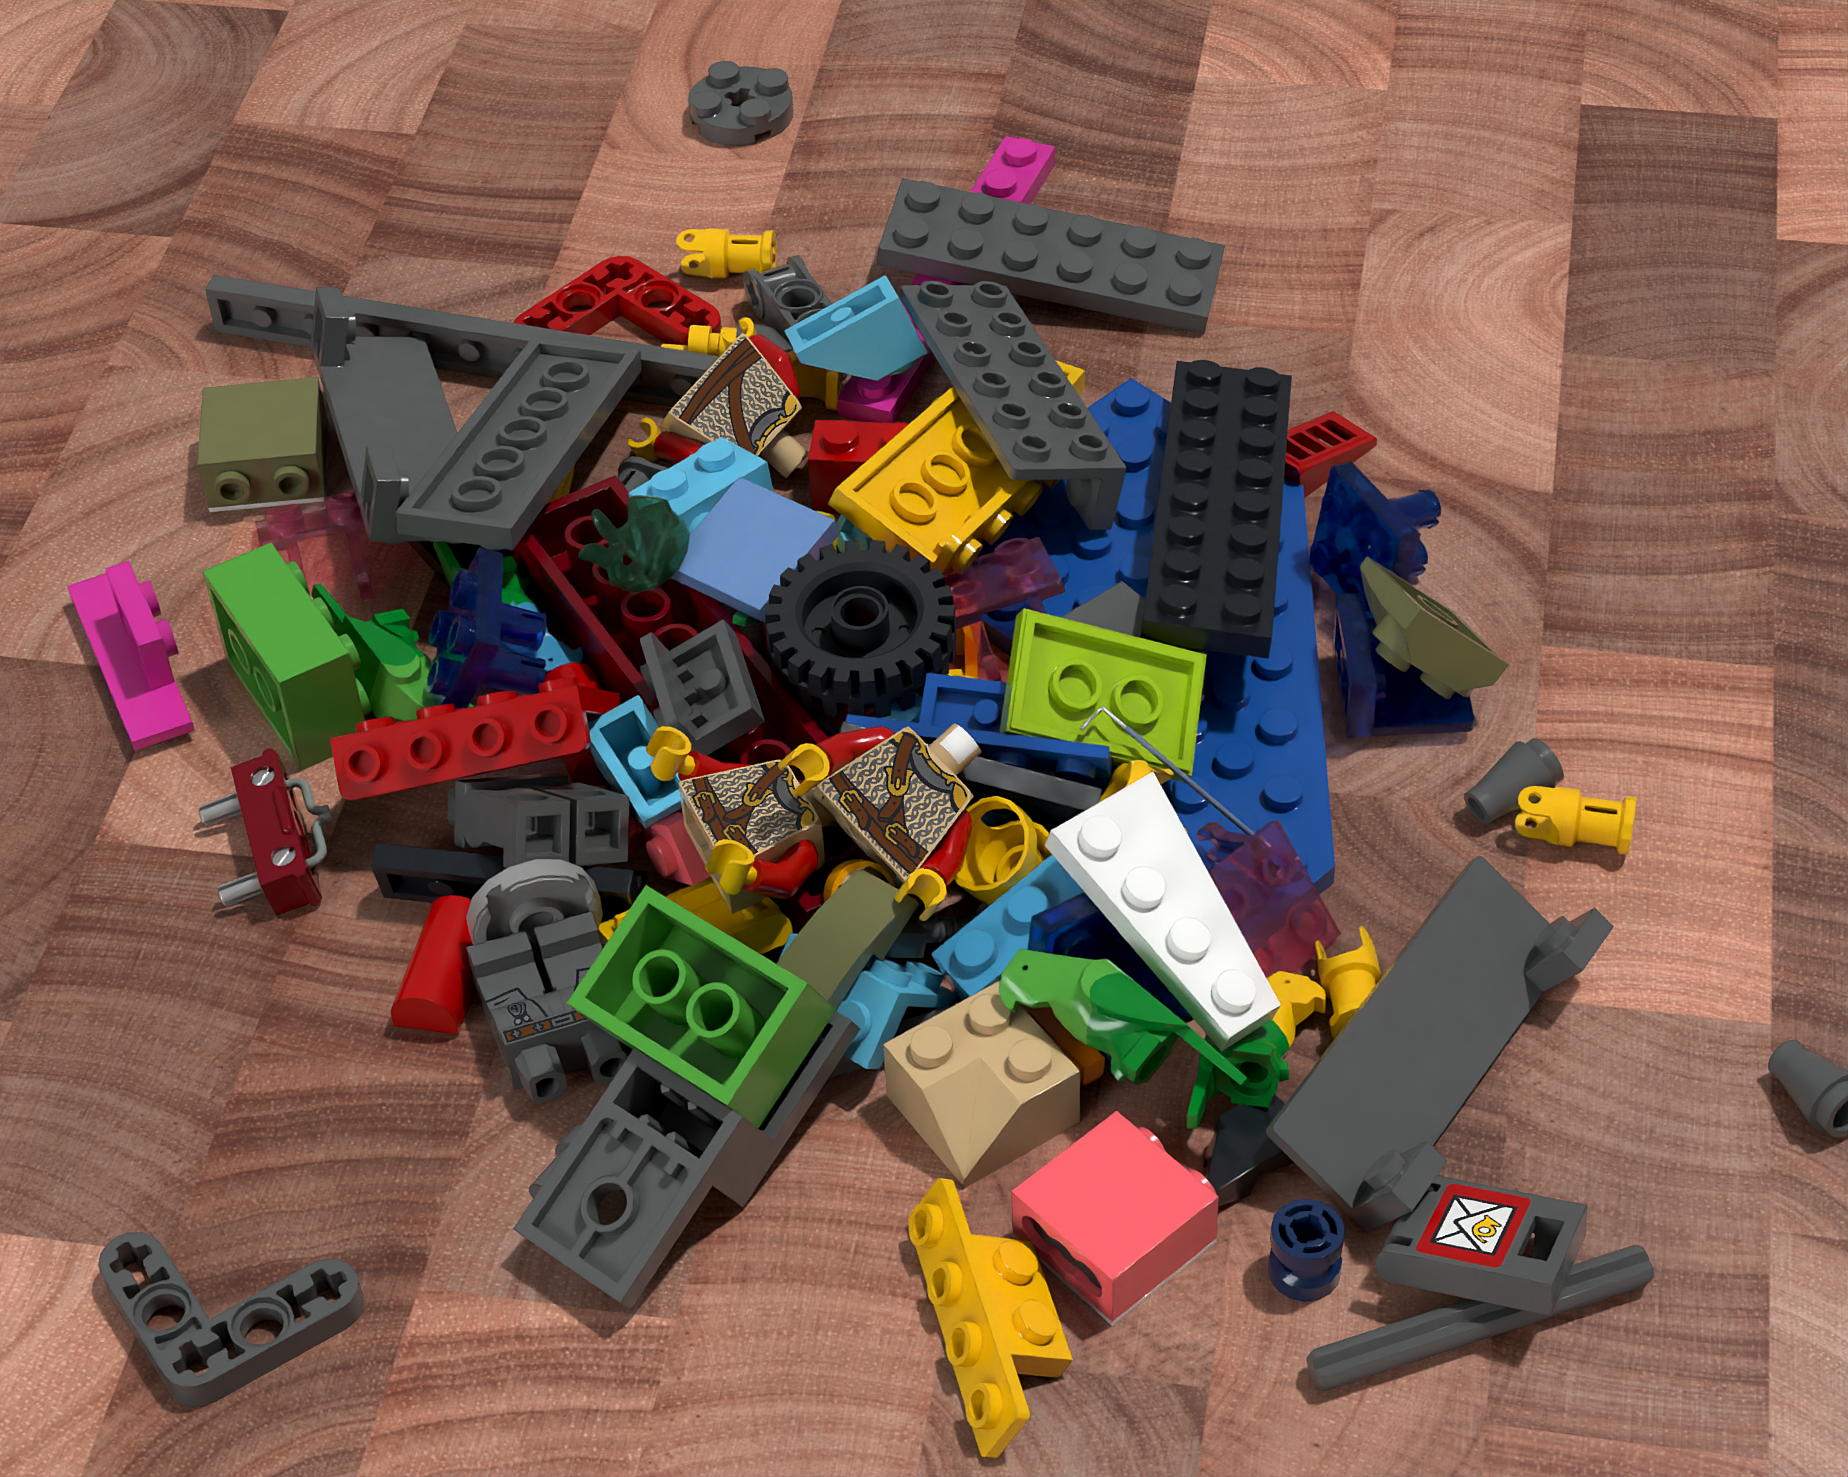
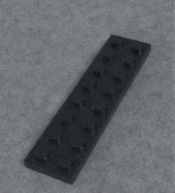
M1209 360L1176 362L1140 638L1170 646L1269 659L1273 632L1292 375L1278 374L1272 369L1256 367L1250 370L1222 367Z

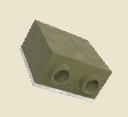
M319 377L204 387L202 389L197 466L209 512L324 502L327 500L329 423Z

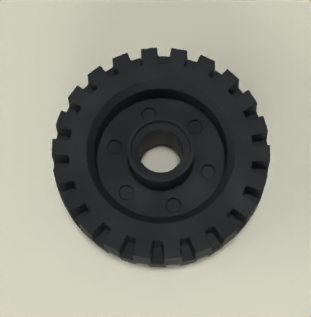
M859 540L845 541L844 553L838 554L833 544L819 548V561H816L808 553L797 560V571L788 567L780 575V586L774 584L769 593V604H766L765 609L766 640L770 662L772 663L773 672L777 680H782L784 690L792 698L800 694L803 706L814 710L822 701L824 715L838 718L842 707H848L849 715L865 716V708L874 707L877 718L891 715V703L895 701L902 711L915 706V692L923 697L927 673L949 674V663L953 664L956 653V617L953 595L950 586L945 584L944 575L938 568L931 570L930 561L921 554H918L911 560L909 548L896 544L890 554H887L885 541L871 540L868 551H860Z

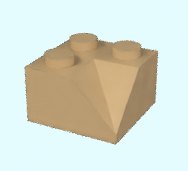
M999 981L883 1044L887 1097L964 1188L1080 1123L1079 1069L1020 1004L1015 1013L1005 1006L999 994Z

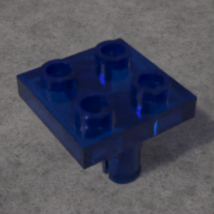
M1352 461L1331 466L1325 494L1321 502V510L1313 543L1310 547V565L1371 632L1377 625L1365 595L1360 565L1368 556L1407 582L1410 576L1422 575L1426 570L1423 565L1428 563V553L1425 545L1420 540L1421 533L1418 530L1431 529L1438 525L1439 520L1436 517L1441 516V504L1438 497L1430 489H1422L1417 493L1387 499Z
M479 547L468 570L459 569L451 586L449 607L446 611L439 609L433 618L429 633V645L437 647V652L430 666L426 690L428 693L434 694V706L454 704L455 709L468 708L477 689H482L484 685L496 689L515 691L523 695L539 693L538 684L544 682L546 670H544L546 666L545 659H536L500 649V642L537 652L544 640L547 623H545L547 619L546 613L534 612L502 602V553Z

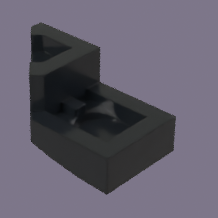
M1276 1094L1273 1096L1270 1108L1242 1104L1219 1116L1214 1128L1213 1137L1205 1153L1203 1167L1206 1168L1205 1178L1211 1183L1216 1195H1218V1206L1250 1196L1258 1175L1295 1164L1268 1137L1266 1132L1267 1127L1285 1105Z

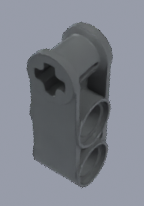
M799 255L788 257L785 265L759 273L755 269L744 271L743 283L745 293L755 316L761 319L766 326L774 328L788 343L790 341L784 330L832 304L821 286L817 284L808 272L804 261ZM841 373V380L847 375L846 373Z

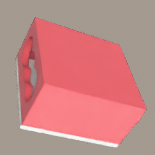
M1115 1111L1011 1191L1013 1238L1032 1241L1039 1261L1112 1326L1217 1242L1218 1195H1216L1211 1183L1198 1171H1188L1165 1152L1163 1145L1151 1131L1143 1127L1137 1128L1118 1111Z

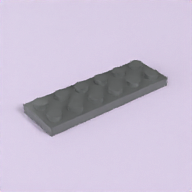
M902 178L878 247L877 265L975 285L980 281H991L1006 286L1012 294L1205 334L1225 245L1207 242L1199 238H1188L1150 230L1146 227H1135L1097 219L1089 215H1078L1049 209L1036 204H1025L1001 199L983 193H973L939 186L926 181Z
M532 337L395 512L398 534L423 537L431 542L454 541L475 544L488 550H514L642 371L640 350Z

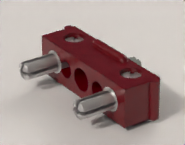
M268 748L263 751L262 756L230 767L236 792L199 806V814L206 826L239 814L243 815L257 872L218 886L219 898L224 906L228 907L264 893L277 916L306 904L317 906L321 903L323 897L315 866L319 865L327 854L322 826L332 820L328 805H315L308 782L301 778L290 779L276 750ZM295 787L301 789L308 812L318 816L312 825V833L317 847V852L313 857L294 792Z

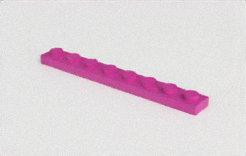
M1005 136L970 192L983 193L992 197L1031 204L1056 164L1055 146L1036 143L1026 138ZM917 274L910 284L921 285L926 281H939L947 285H970ZM908 312L907 314L928 353L916 359L915 363L906 371L896 375L888 374L877 381L852 375L837 398L839 417L859 422L895 423L935 359L933 352Z

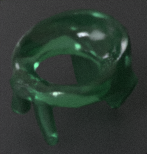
M642 495L631 496L627 501V522L619 528H616L599 508L594 509L591 513L592 521L600 535L607 540L609 546L606 548L597 543H589L578 552L579 559L590 561L607 570L610 584L621 590L638 593L653 589L667 582L678 571L685 559L689 547L690 533L685 521L671 508L668 500L665 498ZM624 552L633 561L629 565H623Z

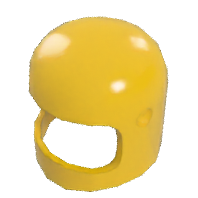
M999 796L980 799L967 808L973 821V828L963 867L954 878L959 886L987 906H990L1052 855L1045 847L1050 833L1042 825L1033 822L1011 800ZM1008 809L1014 811L1020 820L1010 821L1001 826L989 827L981 821V817L989 810Z

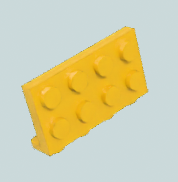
M952 386L835 489L828 505L873 540L885 541L886 550L890 553L896 544L909 548L911 560L918 554H921L930 561L931 570L938 568L945 577L952 570H955L960 575L964 573L980 553L983 547L982 541L985 540L990 545H993L1010 525L1014 517L1012 515L1014 511L1022 517L1039 498L1043 491L1042 485L1045 484L1051 489L1060 479L1013 480L1009 478L957 391Z

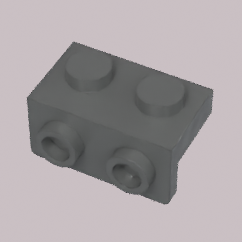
M724 619L670 651L652 632L640 638L646 663L640 666V670L646 684L657 697L660 707L654 710L655 720L659 727L670 726L684 733L691 743V751L694 750L707 756L765 722L737 635Z

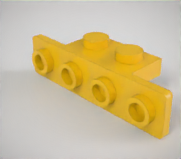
M938 1178L909 1216V1236L915 1245L927 1283L928 1297L936 1311L946 1343L947 1357L953 1365L965 1404L966 1418L972 1426L982 1457L998 1458L1030 1417V1411L1018 1374L1059 1378L1073 1361L1033 1242L971 1234L954 1181L952 1179Z

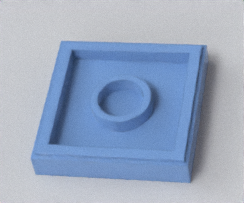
M739 477L666 562L665 567L670 578L765 623L766 604H769V593L774 584L780 586V575L788 567L797 571V560L808 553L818 561L820 558L819 548L832 544L840 532L834 519Z

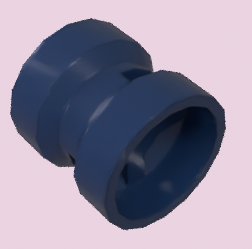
M1312 1199L1294 1200L1282 1206L1273 1217L1270 1231L1269 1276L1275 1288L1290 1299L1304 1302L1320 1300L1331 1294L1339 1284L1345 1229L1342 1218L1334 1208L1322 1201Z

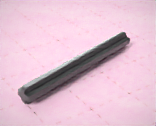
M1632 1245L1574 1264L1551 1316L1466 1299L1315 1348L1306 1357L1308 1371L1316 1388L1320 1391H1327L1644 1287L1654 1278L1653 1266L1645 1249L1639 1245Z

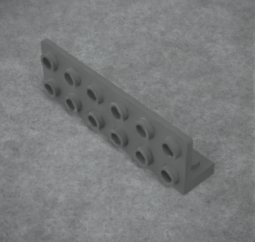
M926 281L921 285H902L899 294L901 302L1009 478L1013 480L1067 479L1069 503L1076 508L1088 529L1111 530L1127 467L1008 288L991 281H980L975 285H947L939 281Z
M316 287L310 347L369 541L389 544H404L408 541H428L423 537L398 534L395 514L457 434L426 341L420 337H356L354 310L346 309L340 288ZM445 541L452 544H461V542Z
M1478 856L1469 861L1267 1127L1268 1137L1365 1232L1412 1212L1447 1163V1160L1433 1147L1437 1139L1541 994L1582 972L1614 926L1596 908L1571 921L1561 916L1550 924L1484 857Z

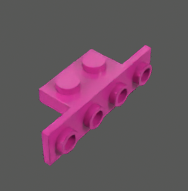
M126 561L105 568V574L68 585L69 595L134 751L195 731L192 719L175 683L168 658L179 654L172 630L167 619L155 622L154 617L161 616L162 614L151 582L146 581L139 584L130 562Z

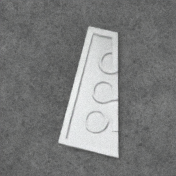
M1154 772L1050 831L1045 847L1221 1051L1274 1018L1281 1004Z

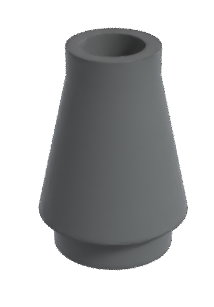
M1532 738L1526 743L1517 741L1473 788L1464 793L1465 803L1471 814L1480 823L1488 825L1501 816L1521 809L1518 805V796L1524 788L1529 786L1555 788L1557 784L1564 780L1563 768L1556 755L1543 741L1537 738ZM1537 796L1528 798L1531 803L1541 801Z
M1789 1040L1781 1044L1769 1059L1768 1069L1770 1073L1781 1082L1816 1132H1828L1833 1137L1848 1135V1069L1810 1051L1797 1040Z

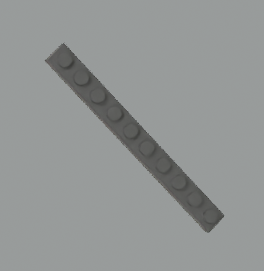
M213 275L205 287L215 332L310 347L316 291ZM342 295L346 309L354 310L356 337L423 338L426 341L434 367L438 369L500 379L532 337L640 350L642 371L622 399L673 407L720 357Z

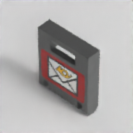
M1437 1176L1413 1211L1397 1218L1385 1240L1384 1246L1376 1258V1271L1379 1277L1390 1283L1551 1316L1585 1239L1588 1205ZM1532 1233H1534L1533 1258L1522 1256Z

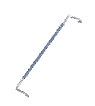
M1103 706L1100 707L1085 721L1080 728L1081 731H1084L1088 724L1103 710L1123 727L1124 731L1258 845L1264 847L1277 858L1281 865L1264 883L1263 886L1265 888L1284 868L1285 860L1268 847L1259 836Z

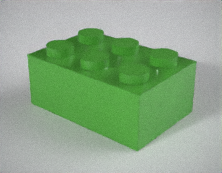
M272 543L203 570L225 658L299 769L302 771L333 757L330 738L356 733L355 724L365 721L364 715L371 712V705L367 694L359 680L355 678L354 671L361 669V661L350 637L347 634L338 636L335 633L332 616L321 597L311 599L307 582L298 564L295 561L286 563Z
M645 885L567 1001L568 1005L601 1030L631 1049H638L743 1116L757 1128L760 1127L837 1010L804 980Z

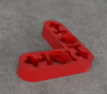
M629 256L610 257L600 262L520 314L513 322L528 326L592 335L621 315L664 343L675 345H688L690 325L711 326L712 333H720L722 328L719 310L639 260ZM657 302L670 303L669 306L653 309L646 307ZM582 305L592 307L582 312L567 311L570 308Z

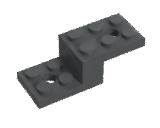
M835 1011L759 1128L729 1107L634 1048L513 1230L621 1304L632 1309L711 1187L742 1207L745 1206L860 1031V1028L852 1020ZM624 1190L627 1197V1206L624 1214L618 1221L610 1225H601L598 1218V1209L601 1201L613 1191Z

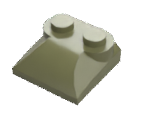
M1368 556L1360 565L1365 595L1377 625L1372 632L1381 641L1375 651L1381 657L1403 672H1407L1411 665L1422 670L1423 672L1419 678L1435 692L1449 700L1455 692L1464 697H1469L1475 688L1492 686L1496 683L1509 664L1454 611Z

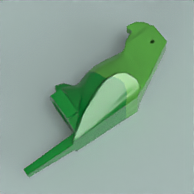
M321 583L313 585L311 596L313 599L321 597L325 602L334 622L335 633L338 636L347 634L358 652L361 669L354 671L355 678L363 686L371 705V711L375 717H393L394 722L399 720L409 721L417 720L416 711L426 707L443 704H454L455 709L474 707L447 686L437 665L429 656L416 647L419 636L417 631L410 630V617L404 609L374 614L370 621L364 622L349 617Z
M1019 949L1001 973L1002 979L999 981L1000 998L1011 1012L1015 1013L1019 1004L1031 1008H1052L1056 1018L1076 1039L1089 1047L1111 1056V1072L1118 1082L1128 1078L1135 1085L1147 1083L1171 1054L1170 1051L1178 1037L1243 1088L1249 1082V1079L1191 1029L1190 1026L1108 959L1090 960Z

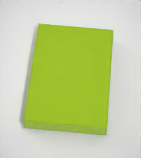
M1023 608L1016 615L999 733L1109 746L1114 766L1119 767L1133 760H1143L1148 763L1149 767L1169 769L1124 731V728L1103 710L1088 724L1084 731H1081L1080 728L1085 721L1103 706L1126 726L1128 725L1190 778L1193 770L1207 655ZM1175 773L1171 780L1184 782Z

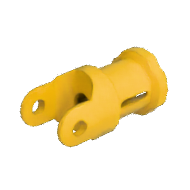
M688 229L682 231L676 238L677 246L682 251L703 253L690 254L682 259L680 263L681 270L688 276L728 278L730 273H744V271L755 269L759 273L776 267L777 241L776 233L773 230H766L763 235L730 234L728 229ZM688 237L694 238L691 242H687L685 239ZM691 264L699 265L697 268H690Z
M1529 786L1520 792L1518 805L1522 811L1515 819V828L1522 836L1545 840L1550 844L1572 847L1576 841L1614 846L1617 848L1618 854L1629 855L1636 797L1626 796L1622 802L1582 796L1580 789L1567 787ZM1531 796H1537L1540 798L1541 801L1538 803H1531L1528 798ZM1527 821H1534L1537 826L1535 828H1528L1525 823Z
M1363 926L1359 927L1362 946L1356 950L1328 959L1319 940L1315 941V955L1321 987L1325 990L1326 996L1331 999L1334 1014L1329 1020L1331 1034L1334 1039L1381 978L1375 945L1370 934Z

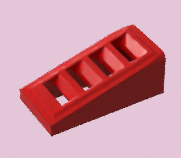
M1329 412L1288 430L1284 476L1298 485H1304V497L1306 498L1377 446V438L1336 412ZM1335 430L1349 440H1344L1331 431ZM1320 439H1322L1323 441L1327 442V443L1330 444L1332 447L1326 445L1325 443H1323L1322 441H1320Z

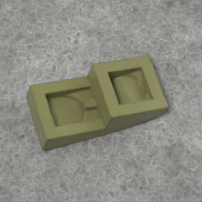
M860 869L842 884L816 911L786 949L777 965L807 982L837 1009L870 957L873 956L881 961L884 959L919 903L907 894L898 903L894 898L898 891L897 888Z

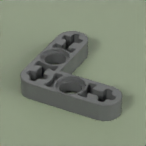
M129 1232L117 1236L102 1250L98 1262L100 1273L110 1298L168 1391L179 1403L189 1407H202L217 1402L337 1335L358 1320L364 1307V1297L355 1269L347 1262L338 1259H322L311 1263L209 1319L161 1243L154 1236L143 1232ZM135 1262L142 1269L145 1268L151 1284L141 1291L131 1272L124 1269L129 1264ZM329 1289L335 1296L340 1295V1298L328 1303L324 1297H318L317 1295ZM295 1305L298 1306L300 1316L304 1315L305 1317L299 1323H296L291 1309ZM166 1306H176L185 1310L181 1321L172 1328L154 1330L147 1326L148 1319L158 1309ZM274 1320L283 1325L279 1336L271 1342L253 1344L244 1339L249 1328L260 1321ZM229 1341H232L237 1355L236 1358L231 1360L227 1349H223L222 1346ZM197 1361L205 1368H209L206 1373L196 1376L193 1371L187 1370L190 1364Z

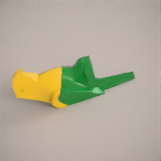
M1277 971L1266 978L1281 1004L1272 1020L1223 1051L1206 1034L1204 1040L1249 1079V1082L1243 1088L1200 1054L1199 1069L1187 1112V1128L1197 1129L1209 1099L1224 1094L1231 1097V1103L1270 1108L1279 1083L1289 1080V1067L1284 1059L1293 1044L1295 1027L1314 1011L1325 1013L1326 993L1318 983L1311 981L1307 976Z

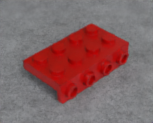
M569 677L538 684L539 693L516 696L515 691H502L477 697V707L455 709L454 704H443L422 708L416 711L417 720L394 722L393 717H384L356 723V733L330 738L339 792L347 800L358 801L583 753L589 748L591 743L588 722L621 705L619 693L597 689L596 681L578 683L576 677Z

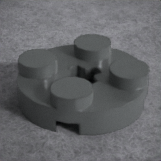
M732 61L716 62L709 67V75L699 80L689 93L688 104L692 125L695 122L699 125L700 135L709 141L722 145L745 146L755 144V135L771 130L772 138L782 133L789 126L794 114L793 96L789 87L788 75L783 70L777 68L739 67Z

